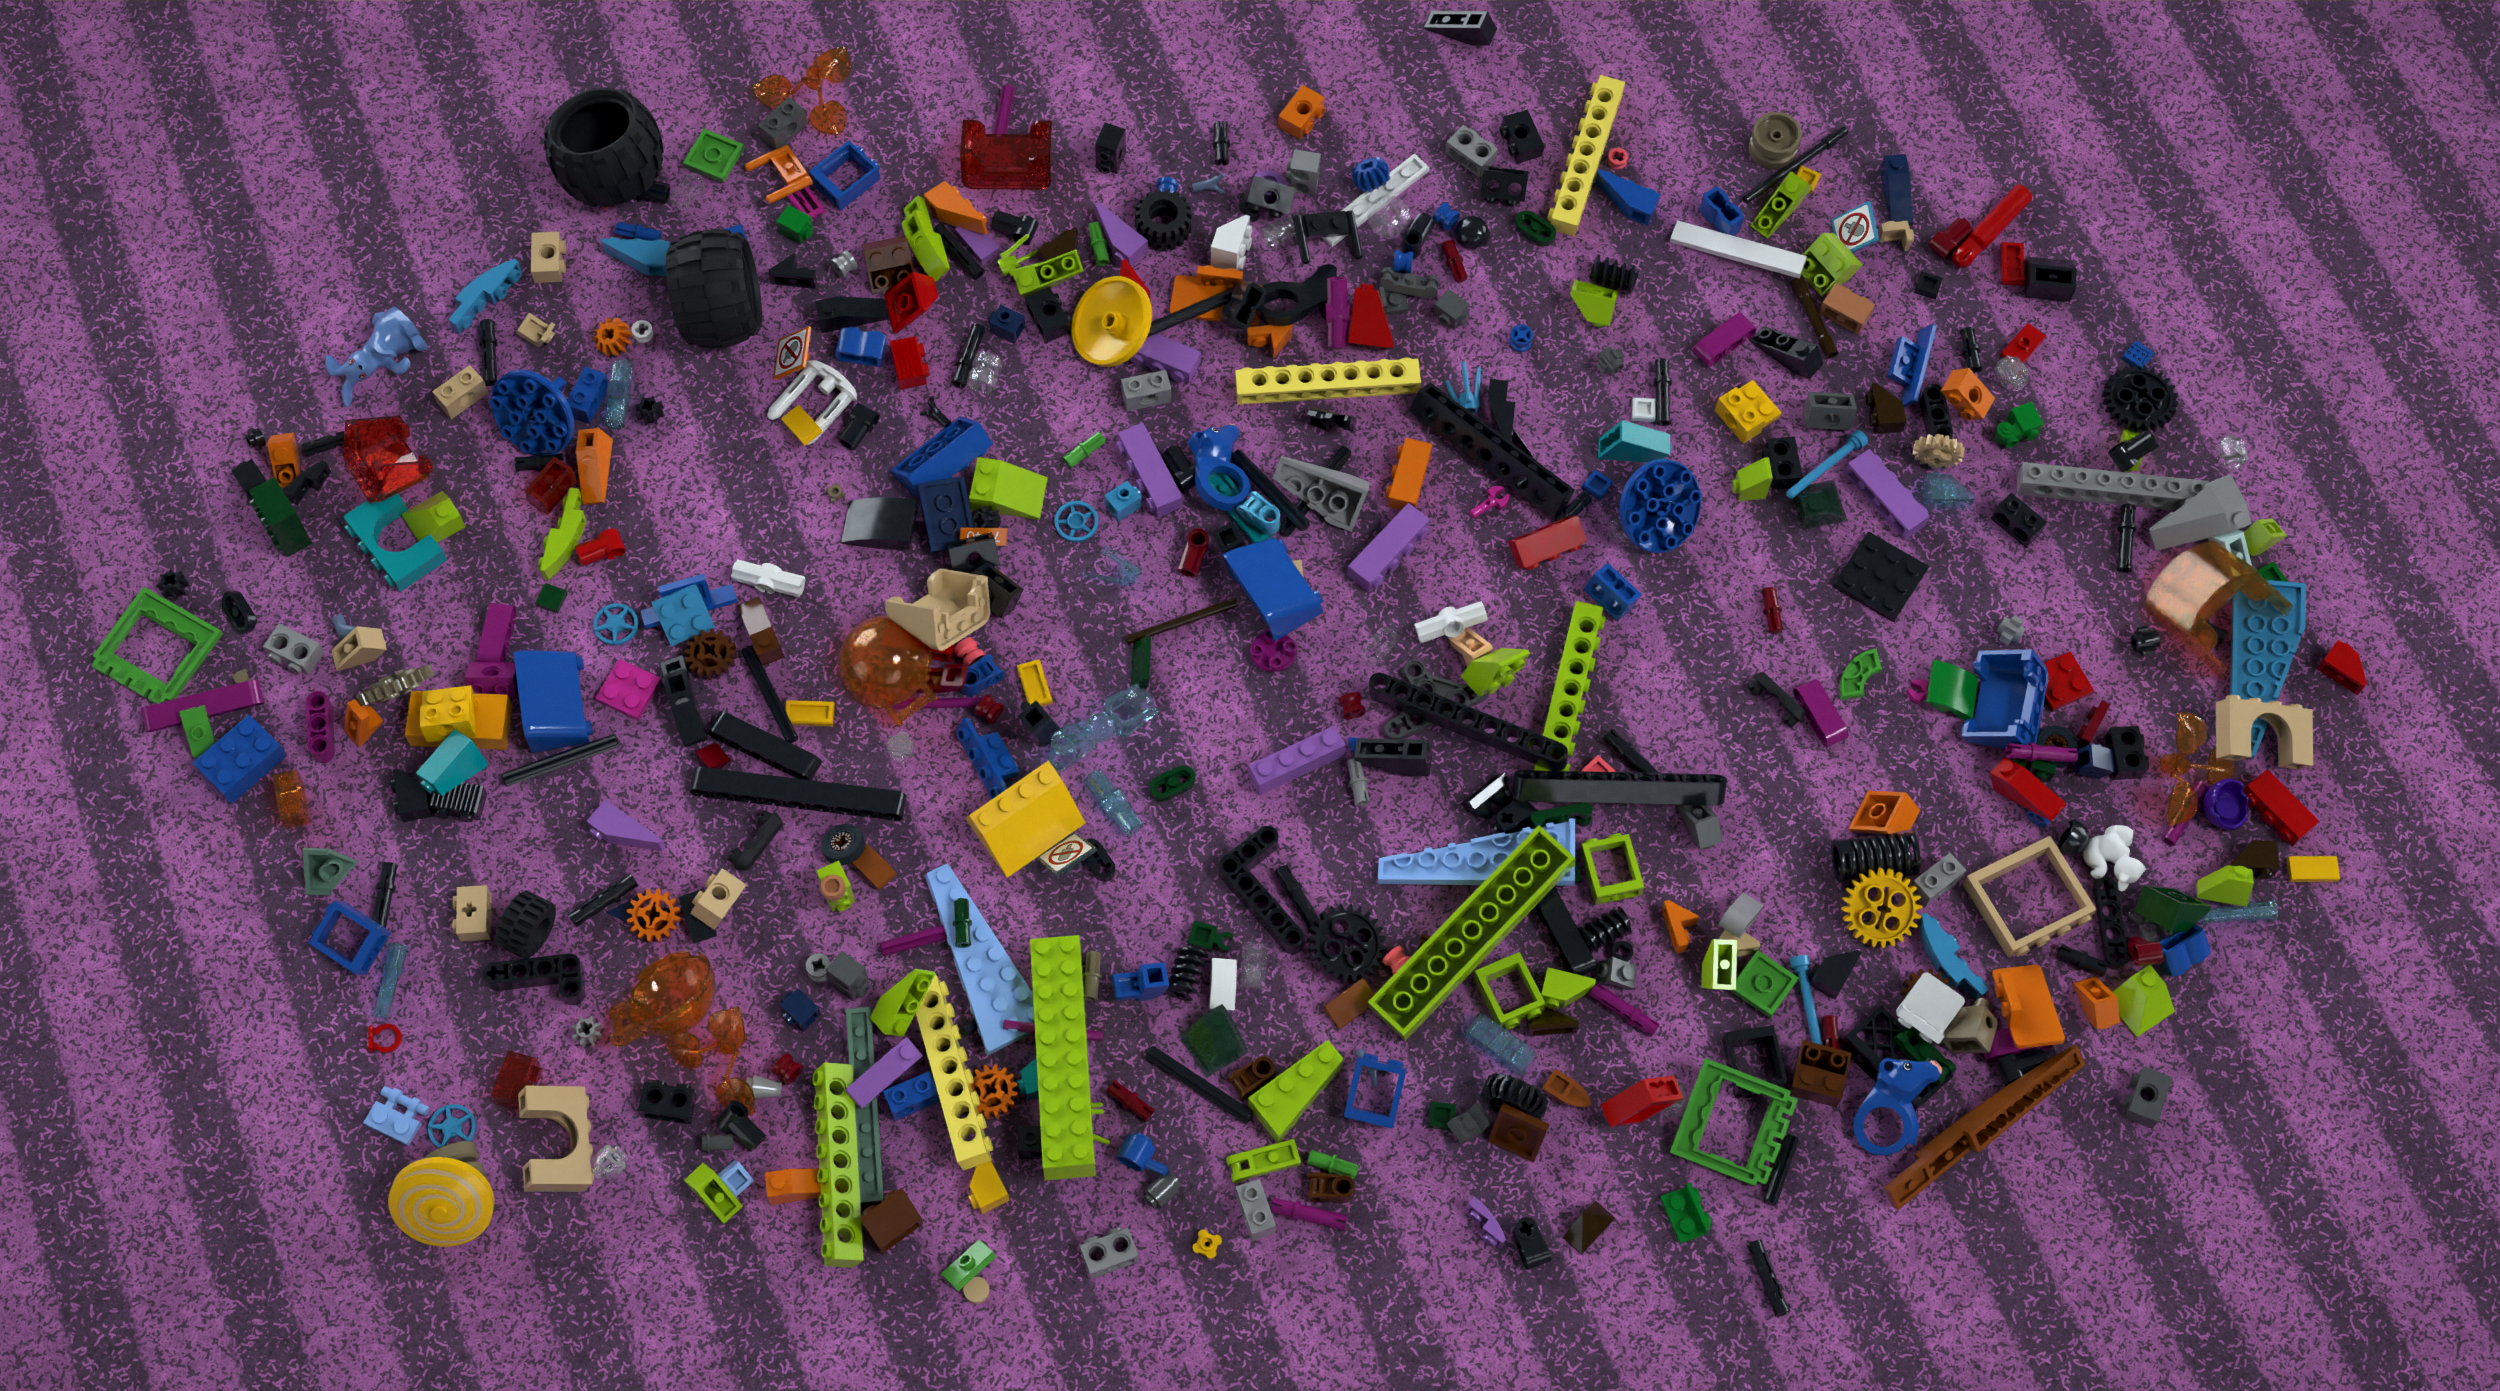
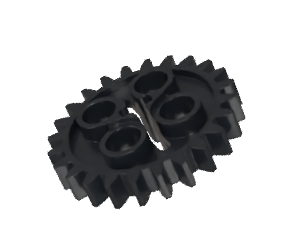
M2136 364L2133 365L2132 370L2127 366L2124 367L2123 371L2117 369L2115 375H2110L2102 393L2104 397L2102 404L2107 405L2105 412H2112L2111 420L2119 419L2118 426L2122 423L2126 424L2125 430H2128L2131 426L2134 427L2135 433L2138 432L2139 428L2145 431L2150 427L2153 432H2156L2158 426L2164 428L2165 424L2170 423L2172 417H2174L2179 403L2176 401L2178 393L2173 392L2175 385L2168 386L2170 378L2163 380V372L2156 375L2154 374L2155 368L2146 371L2145 365H2143L2141 370H2138Z
M1340 904L1336 912L1331 906L1328 909V914L1323 911L1319 915L1321 919L1316 918L1313 921L1316 927L1309 929V932L1313 935L1307 938V942L1313 943V945L1307 951L1314 952L1310 961L1318 960L1319 963L1316 966V970L1323 967L1325 969L1323 976L1325 977L1328 973H1331L1333 982L1337 977H1340L1341 984H1344L1348 978L1351 984L1356 982L1357 977L1359 980L1362 978L1366 979V975L1372 976L1374 974L1373 969H1378L1381 966L1378 961H1382L1385 957L1379 953L1387 949L1386 946L1380 944L1386 939L1385 936H1379L1383 927L1376 928L1374 926L1378 921L1377 918L1371 921L1368 919L1371 912L1362 915V907L1353 911L1352 904H1349L1346 910H1344L1343 905ZM1336 923L1342 925L1344 933H1339L1334 925ZM1357 933L1364 934L1367 942H1361L1357 937ZM1344 940L1348 941L1349 948L1345 947L1346 942ZM1327 946L1334 947L1336 955L1328 953ZM1349 955L1356 956L1359 964H1353L1350 961Z

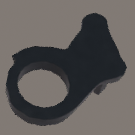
M1331 264L1320 266L1314 275L1301 284L1277 281L1262 285L1266 290V294L1262 304L1256 309L1258 318L1269 325L1287 326L1300 321L1318 307L1321 316L1326 320L1327 278L1337 277V268ZM1277 298H1287L1295 301L1297 306L1285 312H1276L1267 309L1265 304Z

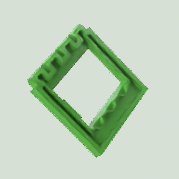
M143 587L93 654L95 660L92 663V668L106 676L109 674V678L125 687L129 684L128 688L144 698L148 696V700L154 704L173 700L178 697L223 633L218 628ZM142 615L196 645L174 672L175 675L168 684L114 654Z
M1704 1058L1669 1152L1756 1186L1757 1181L1767 1185L1773 1168L1764 1165V1162L1766 1160L1775 1163L1781 1144L1774 1142L1773 1138L1775 1136L1782 1140L1784 1139L1790 1120L1782 1118V1114L1785 1113L1792 1116L1798 1099L1789 1096L1791 1091ZM1724 1079L1736 1083V1086L1751 1092L1771 1097L1745 1168L1735 1165L1733 1161L1697 1150Z

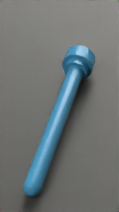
M1860 430L1852 432L1848 436L1846 444L1786 492L1787 497L1794 498L1852 450H1861L1868 444L1866 435Z
M1795 956L1790 958L1789 961L1791 970H1794V973L1799 978L1811 1040L1813 1043L1823 1045L1807 974L1811 966L1809 956Z

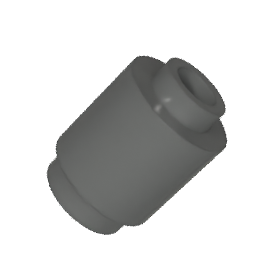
M1168 1171L1165 1176L1159 1175L1144 1189L1146 1194L1144 1199L1151 1207L1155 1208L1157 1206L1162 1208L1179 1192L1178 1188L1182 1185L1177 1177Z

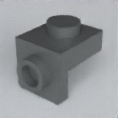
M1615 957L1600 961L1596 969V983L1598 982L1602 986L1611 984L1625 990L1634 989L1636 965Z

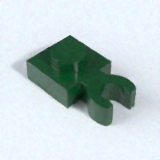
M2014 758V762L2025 767L2042 783L2050 782L2055 774L2056 765L2039 760L2028 762L2025 759Z
M1194 920L1187 946H1193L1211 952L1213 946H1216L1219 951L1229 953L1230 947L1223 945L1222 941H1232L1233 934L1229 932L1217 934L1218 926Z

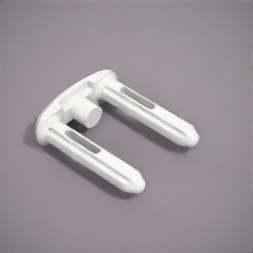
M816 360L806 361V368L771 405L767 414L770 420L779 418L816 376L823 379L818 388L824 394L829 395L835 387L841 391L840 394L815 421L823 432L807 445L815 443L851 401H857V393L851 383L837 370Z

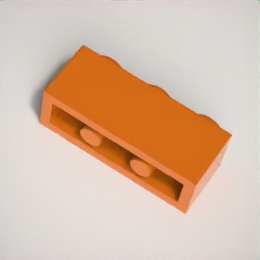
M1406 437L1404 445H1399L1396 454L1399 462L1398 465H1393L1390 478L1394 479L1393 484L1387 486L1385 498L1388 499V507L1402 510L1408 503L1415 508L1417 507L1433 444Z

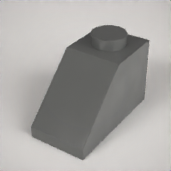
M1707 805L1677 806L1691 840L1700 849L1712 848L1715 844L1723 842L1718 816Z

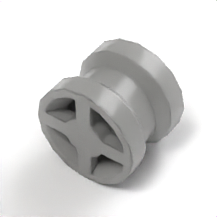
M847 250L842 251L838 258L834 257L830 260L832 268L842 279L848 276V272L858 269L856 260Z
M817 953L807 959L806 970L811 980L820 983L829 979L826 969L831 964L829 958L824 954Z

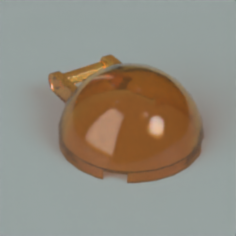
M887 615L868 618L857 624L848 633L839 652L838 668L845 688L856 700L868 707L885 708L898 727H901L904 724V720L927 703L938 700L936 694L925 680L929 672L930 662H932L931 650L926 644L890 620ZM921 686L925 694L897 713L893 706L910 698Z
M688 950L680 951L660 958L637 975L640 981L631 990V997L610 1007L608 1010L609 1018L612 1020L613 1025L611 1043L615 1047H622L647 1034L673 1036L687 1032L698 1025L710 1010L716 992L715 973L708 957L701 952H698L699 956L691 955ZM627 1018L630 1024L623 1027L622 1019Z

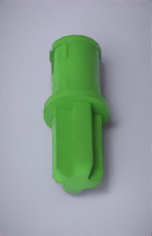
M1099 222L1090 223L1088 225L1091 237L1090 248L1093 249L1096 266L1108 265L1110 259L1106 249L1107 240L1103 237L1101 225Z
M1097 432L1083 443H1077V447L1062 456L1063 461L1070 469L1073 468L1084 458H1089L1093 451L1105 443L1104 436Z
M1314 1149L1311 1150L1307 1165L1327 1170L1328 1174L1333 1172L1339 1175H1347L1352 1179H1355L1359 1169L1357 1164L1339 1159L1335 1154L1330 1156Z

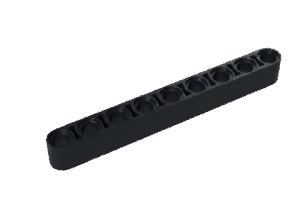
M1375 673L1369 678V694L1376 702L1551 771H1562L1567 766L1568 749L1558 741L1385 673ZM1377 685L1385 686V688L1380 690L1375 689L1374 687ZM1401 693L1407 695L1405 698L1396 697L1398 694ZM1421 702H1427L1429 705L1426 707H1420L1418 704ZM1442 711L1451 712V714L1447 716L1441 715L1440 713ZM1469 719L1472 720L1473 723L1464 724L1462 723V721ZM1487 728H1493L1495 732L1487 733L1484 730ZM1515 737L1518 740L1515 742H1509L1507 738ZM1535 745L1540 747V749L1537 751L1530 750L1529 747ZM1558 754L1563 758L1556 760L1551 756Z
M707 767L694 768L690 793L697 797L703 795L702 797L722 800L727 798L726 800L746 803L750 801V803L771 806L774 804V806L795 809L798 806V809L820 811L822 809V812L844 814L846 812V815L868 817L870 815V818L892 820L894 818V821L903 820L907 799L905 793L895 790Z
M1519 770L1514 772L1512 797L1519 801L1721 805L1725 803L1727 778L1718 774Z

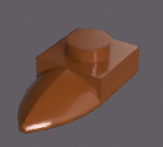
M1556 1068L1541 1089L1542 1092L1561 1104L1567 1103L1576 1107H1591L1592 1105L1584 1088Z

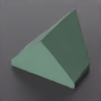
M303 848L306 895L331 896L333 889L359 861L331 849Z

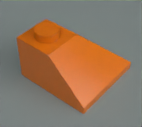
M1868 790L1848 829L1850 832L1892 834L1910 830L1920 809L1906 792Z

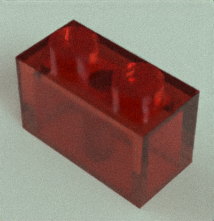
M553 457L525 490L529 504L549 515L567 494L569 488H572L577 482L573 468Z
M508 1050L490 1096L494 1104L519 1111L518 1093L525 1086H533L534 1082L540 1080L542 1068L537 1058Z

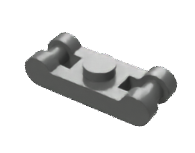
M1385 267L1381 270L1380 287L1383 286L1385 291L1425 298H1435L1438 294L1439 279L1435 275H1429L1425 278L1411 273H1397L1390 267Z

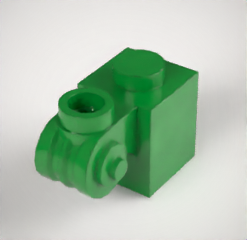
M2032 401L2010 410L2007 417L2008 422H2001L1997 426L1994 440L2000 445H2005L2006 448H2011L2017 445L2019 441L2025 439L2031 441L2040 435L2044 423Z

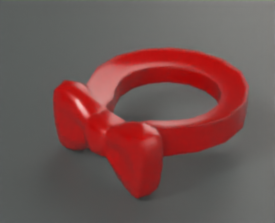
M387 1023L376 1028L372 1025L368 1026L367 1049L369 1052H374L375 1049L380 1053L395 1051L402 1041L401 1031L395 1025ZM389 1029L395 1032L396 1041L390 1047H382L374 1042V1036L383 1030Z

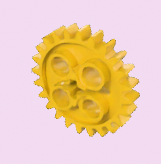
M1878 868L1876 875L1873 870L1869 869V877L1860 873L1861 881L1857 882L1852 879L1851 882L1855 887L1853 889H1845L1850 896L1842 897V900L1848 903L1847 906L1841 907L1842 911L1848 912L1842 919L1844 921H1851L1846 928L1848 930L1855 929L1853 936L1855 938L1861 936V942L1864 944L1870 939V946L1875 947L1878 941L1882 948H1885L1886 941L1891 946H1895L1896 938L1904 942L1902 935L1905 933L1911 936L1910 926L1918 927L1913 920L1921 918L1919 914L1915 913L1916 910L1922 908L1920 904L1915 903L1921 896L1912 894L1917 887L1914 885L1908 887L1911 880L1909 878L1902 880L1903 874L1897 872L1894 876V872L1890 868L1886 874L1882 868ZM1876 887L1878 890L1877 896L1869 899L1868 891ZM1888 887V891L1884 896V888ZM1895 893L1901 894V900L1898 904H1892L1891 898ZM1883 904L1886 906L1885 910H1877L1878 906ZM1867 911H1871V920L1863 923L1862 915ZM1894 916L1895 925L1891 928H1886V920ZM1879 920V928L1875 929V925Z

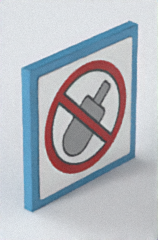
M1870 201L1831 219L1833 232L1852 253L1879 241Z

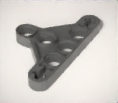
M1411 660L1404 666L1403 675L1407 683L1420 688L1427 686L1432 689L1433 693L1448 699H1452L1454 696H1461L1466 706L1473 707L1480 704L1489 696V693L1479 697L1467 683L1463 685L1430 675L1424 664L1418 660ZM1417 667L1420 669L1421 674L1417 677H1412L1408 674V669ZM1421 702L1418 705L1420 707H1426L1429 704L1427 702ZM1444 711L1442 715L1447 716L1451 714V712ZM1402 712L1401 715L1386 723L1384 734L1387 739H1406L1435 724L1423 720L1421 725L1414 726L1409 720L1412 715ZM1403 721H1405L1406 726L1399 730L1398 735L1395 732L1390 733L1392 726L1398 729L1403 726Z

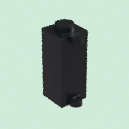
M1026 701L1021 703L1022 712L1018 717L1045 747L1063 733V730L1037 701H1034L1031 705Z

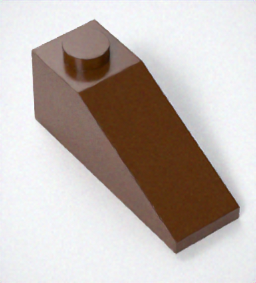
M758 596L737 605L762 665L764 666L785 658L760 597Z

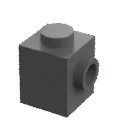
M1448 289L1434 304L1433 315L1438 318L1443 326H1449L1455 330L1459 325L1463 326L1470 317V304Z

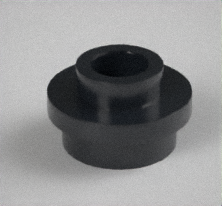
M259 428L247 430L248 434L245 435L249 447H254L257 451L261 450L262 446L266 445L262 431Z

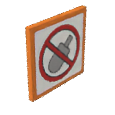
M810 326L779 339L773 375L774 380L806 368V361H809L810 358L808 353L811 333Z

